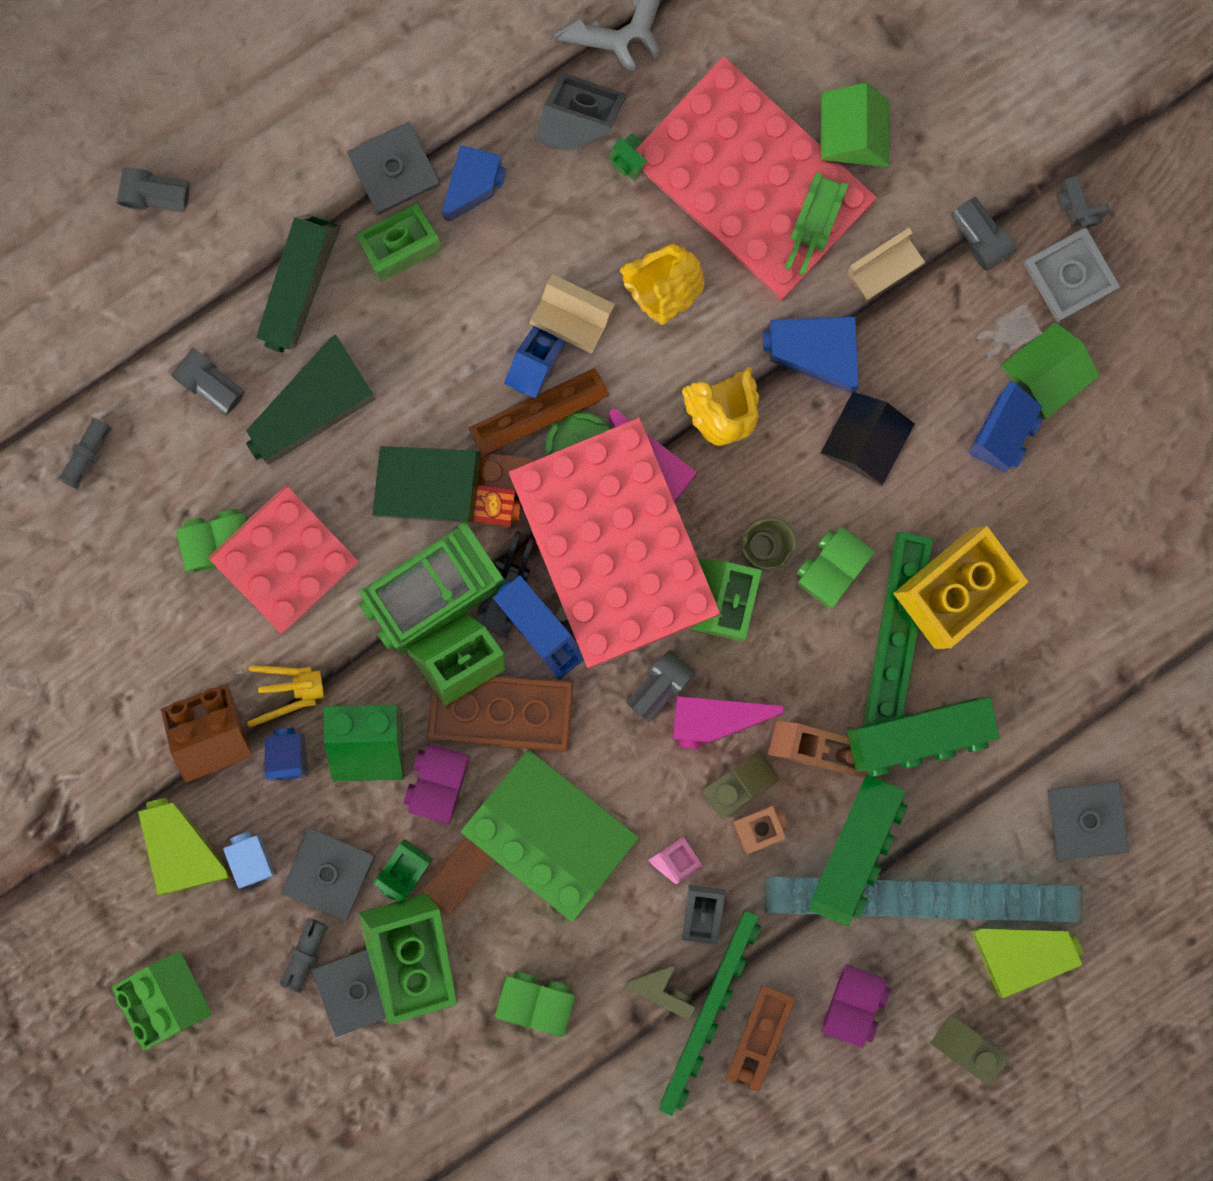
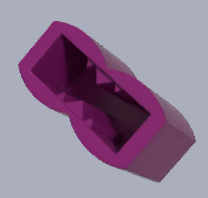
M431 744L427 745L426 751L419 749L414 765V770L419 771L416 785L409 784L404 799V804L409 805L408 813L450 825L470 756Z
M845 963L826 1013L821 1032L861 1048L864 1047L866 1041L872 1042L879 1022L874 1021L875 1013L878 1007L884 1009L891 988L886 987L887 979Z

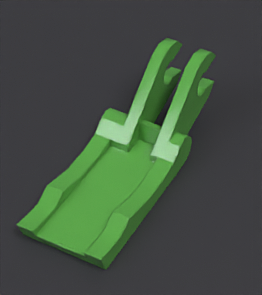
M815 173L790 238L795 242L785 269L790 270L800 243L809 246L799 272L801 275H804L807 270L814 248L824 251L848 184L843 182L840 184L822 177L820 173Z

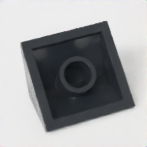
M852 392L820 454L883 486L915 423L886 401Z

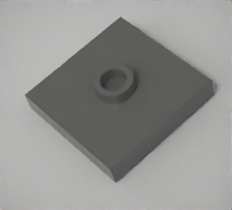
M410 122L347 151L377 215L440 186V182Z
M1120 782L1047 790L1056 861L1129 853Z
M308 828L281 894L347 921L375 855L315 829Z
M367 949L312 969L335 1037L386 1019Z

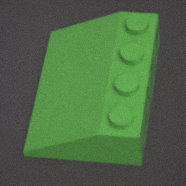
M529 749L460 832L571 922L575 920L639 839L637 835Z

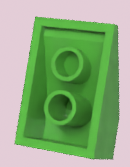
M427 893L405 899L402 903L397 901L359 913L365 946L389 1025L457 1005L440 910Z

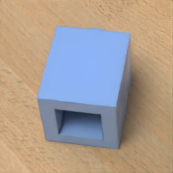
M250 831L230 838L232 845L223 848L238 889L276 875L261 835L252 837Z

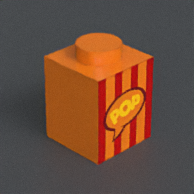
M477 485L474 521L470 524L511 529L512 522L519 521L521 513V502L516 500L515 490Z

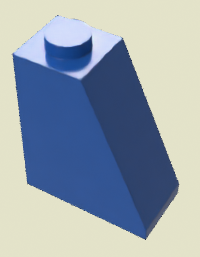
M855 317L770 320L769 330H763V351H770L771 362L846 392H856L859 385Z
M518 576L515 580L507 581L500 587L498 594L493 597L494 601L559 680L584 660L579 646L573 637L521 576Z

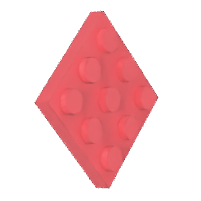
M284 485L208 557L281 634L359 562L287 485Z

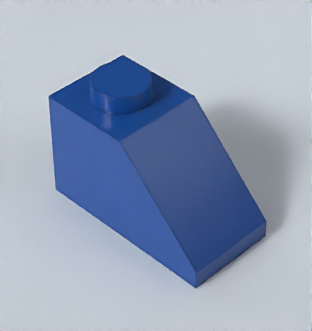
M460 145L442 210L444 220H454L494 196L496 187L502 188L507 168L502 167L501 155Z
M533 326L516 351L504 384L536 399L547 382L566 341Z
M294 728L273 730L274 737L265 738V779L279 781L309 777L304 734H295Z

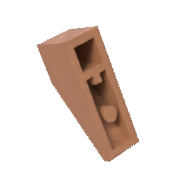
M776 720L768 755L862 779L865 778L866 774L869 775L868 772L856 771L848 737L799 723Z

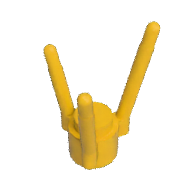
M250 665L248 667L250 672L299 676L292 677L293 682L260 686L258 692L274 693L294 690L295 698H302V700L249 720L247 722L248 727L265 723L303 707L316 706L315 699L324 698L320 670L312 671L311 667L288 668L264 665Z

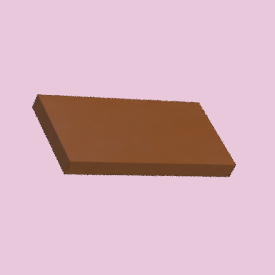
M496 675L446 706L443 705L431 687L427 741L568 752L574 681Z

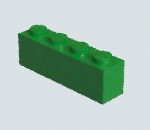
M977 697L847 729L856 771L868 772L869 777L890 773L889 766L902 764L903 769L922 765V758L935 755L936 760L957 756L956 750L968 747L969 752L989 748V741L1000 739L991 697Z
M866 774L813 894L809 908L810 911L847 927L850 926L854 916L859 919L861 918L868 898L863 897V893L867 885L874 887L882 868L876 865L880 854L888 855L895 838L894 835L889 834L894 823L901 824L908 805L902 803L905 790L874 777H869Z

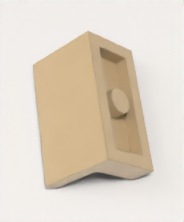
M910 228L902 231L850 265L847 275L865 302H868L925 264L924 259L910 240L913 234Z
M552 274L546 283L542 300L532 315L529 324L592 354L609 324L615 304Z

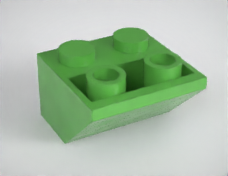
M698 558L721 615L688 629L744 643L762 570L725 561Z
M467 613L407 648V653L444 706L505 671L503 651L487 628Z
M180 951L145 967L111 987L116 996V1002L123 1010L132 1028L133 1036L139 1042L143 1051L213 1015Z

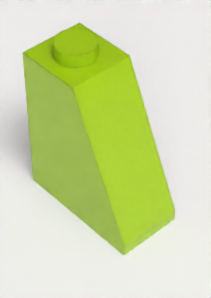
M167 798L147 802V809L138 811L158 895L232 877L229 867L178 803L168 804Z
M975 928L970 930L997 995L1001 998H1006L1082 965L1079 956L1084 955L1081 944L1076 935L1070 937L1068 931Z

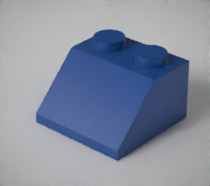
M1009 381L999 393L968 454L1004 473L1010 469L1011 465L1017 468L1027 451L1026 448L1022 447L1027 435L1034 437L1042 423L1043 418L1039 417L1038 414L1043 406L1017 384Z

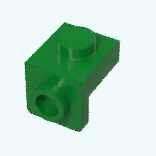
M631 133L625 140L620 138L611 148L609 160H611L612 166L620 174L630 177L635 182L643 173L647 160L636 151L643 141Z
M404 839L393 853L383 871L375 878L373 884L380 888V891L386 897L402 903L414 891L433 858Z

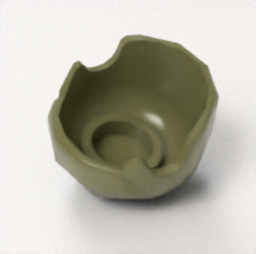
M764 517L753 521L747 526L740 540L742 557L751 567L763 571L778 569L784 566L797 547L795 531L786 521L775 517Z

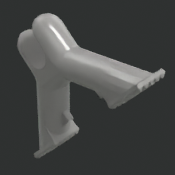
M633 0L636 9L632 21L620 30L602 28L597 21L586 25L581 19H578V21H574V24L570 23V26L566 25V28L555 32L554 41H564L614 51L625 69L630 71L637 70L628 52L629 45L635 42L644 44L654 60L660 54L659 45L650 29L661 0Z

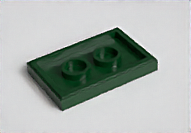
M380 446L372 515L383 518L473 523L481 452L475 450Z

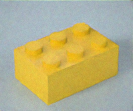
M982 526L970 528L893 594L934 649H950L1029 582L989 527Z

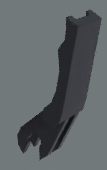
M516 531L507 560L503 561L497 558L495 567L505 583L515 580L518 576H521L527 582L530 570L526 567L535 543L534 536L529 538L521 566L512 564L521 537V532ZM497 592L481 603L476 620L484 625L487 630L507 638L512 622L494 601L493 597L498 594Z

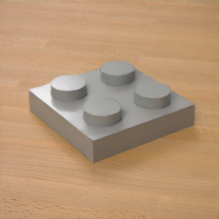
M1086 227L1023 262L1057 323L1120 288Z

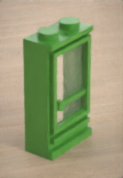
M463 522L458 525V528L364 589H360L358 592L364 601L359 603V606L369 621L376 618L382 627V630L377 634L386 648L390 650L395 647L398 653L403 655L407 652L408 647L458 619L496 594L505 581L468 524Z

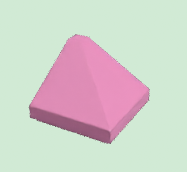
M684 836L649 859L652 866L675 884H678L703 866Z

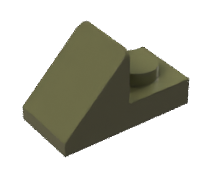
M759 750L703 789L702 792L723 820L772 786L780 778Z
M675 964L626 982L624 989L687 1020H690L696 1008L695 1005L689 1003L690 995L673 987L670 993L664 991L676 966Z
M952 1015L948 1017L930 1042L931 1045L988 1087L992 1085L1010 1060V1057Z

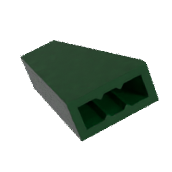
M310 214L294 217L256 336L257 339L265 341L264 346L266 348L283 353L285 349L289 350L296 347L341 225Z
M337 335L332 336L246 430L251 440L246 442V445L256 460L263 458L268 465L375 400L372 391Z

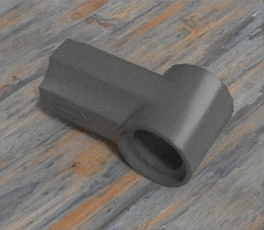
M124 167L122 169L117 204L138 210H146L147 207L185 213L189 201L190 183L184 180L153 176V173L143 169Z
M977 197L968 200L951 213L950 216L971 244L970 250L975 260L985 271H989L1017 252L1010 235L1003 227H997Z
M192 348L171 376L192 393L201 395L227 416L241 401L245 393L244 390L216 369L217 366L208 358Z
M669 649L650 670V676L626 704L649 723L662 710L667 701L682 690L696 672Z

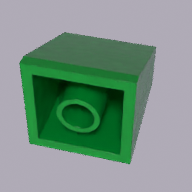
M399 706L324 707V745L333 782L404 780L403 714Z

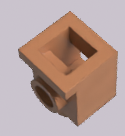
M773 806L732 822L745 855L785 840L784 832L789 830L782 810L775 812ZM759 822H764L768 826V832L764 836H759L755 832V826Z

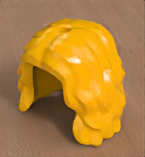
M669 244L660 250L648 253L643 259L626 263L620 268L624 286L632 293V298L643 312H647L651 319L661 325L674 319L679 312L686 311L703 292L705 284L699 259L684 247L675 244Z
M750 366L746 367L743 371L735 373L732 378L720 381L713 386L706 382H698L682 389L686 411L692 416L693 425L713 445L723 446L735 443L748 437L756 427L759 418L757 409L759 394L756 391L757 384L752 378L753 369Z

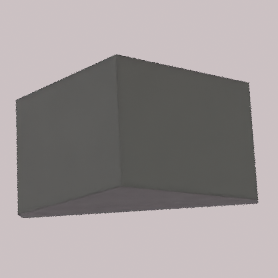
M688 885L682 940L717 944L725 889Z

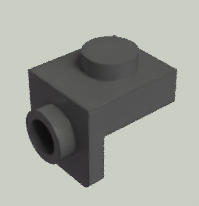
M1078 176L1064 179L1059 187L1060 191L1057 192V201L1061 211L1067 212L1071 227L1079 224L1082 225V228L1096 226L1103 222L1102 218L1110 211L1108 203L1088 209Z

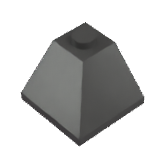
M561 72L544 104L535 140L543 142L554 149L569 151L608 134L625 101L626 94Z

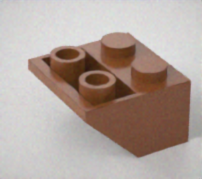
M227 683L161 708L170 753L186 783L253 757L247 733Z

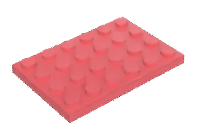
M724 56L636 149L647 160L643 173L781 301L877 198L839 162L821 160V145ZM817 172L829 180L840 184L842 182L846 183L848 187L824 251L814 248L807 270L804 275H801L799 272L809 246L800 243L790 270L785 269L795 242L790 239L813 177Z
M640 418L508 472L588 669L721 615Z

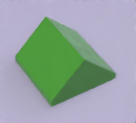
M867 82L823 92L821 94V160L888 167L889 100Z
M417 202L355 234L380 283L442 251L437 234Z
M1056 322L1001 365V368L1015 384L1043 406L1039 414L1044 420L1100 376L1084 343Z

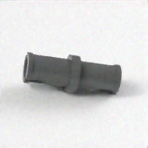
M92 418L79 444H74L71 450L74 453L58 479L78 490L91 464L97 463L99 459L97 454L112 428L104 422Z
M307 918V923L297 946L292 947L290 951L292 958L283 979L280 981L282 987L287 988L288 986V990L301 993L311 965L317 963L319 957L316 953L326 930L329 928L328 925L324 923L319 924L320 921L312 918Z

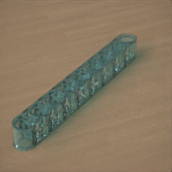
M765 877L764 913L817 914L810 911L809 908L820 878ZM877 880L874 887L867 885L863 893V897L868 898L862 916L1082 922V886Z

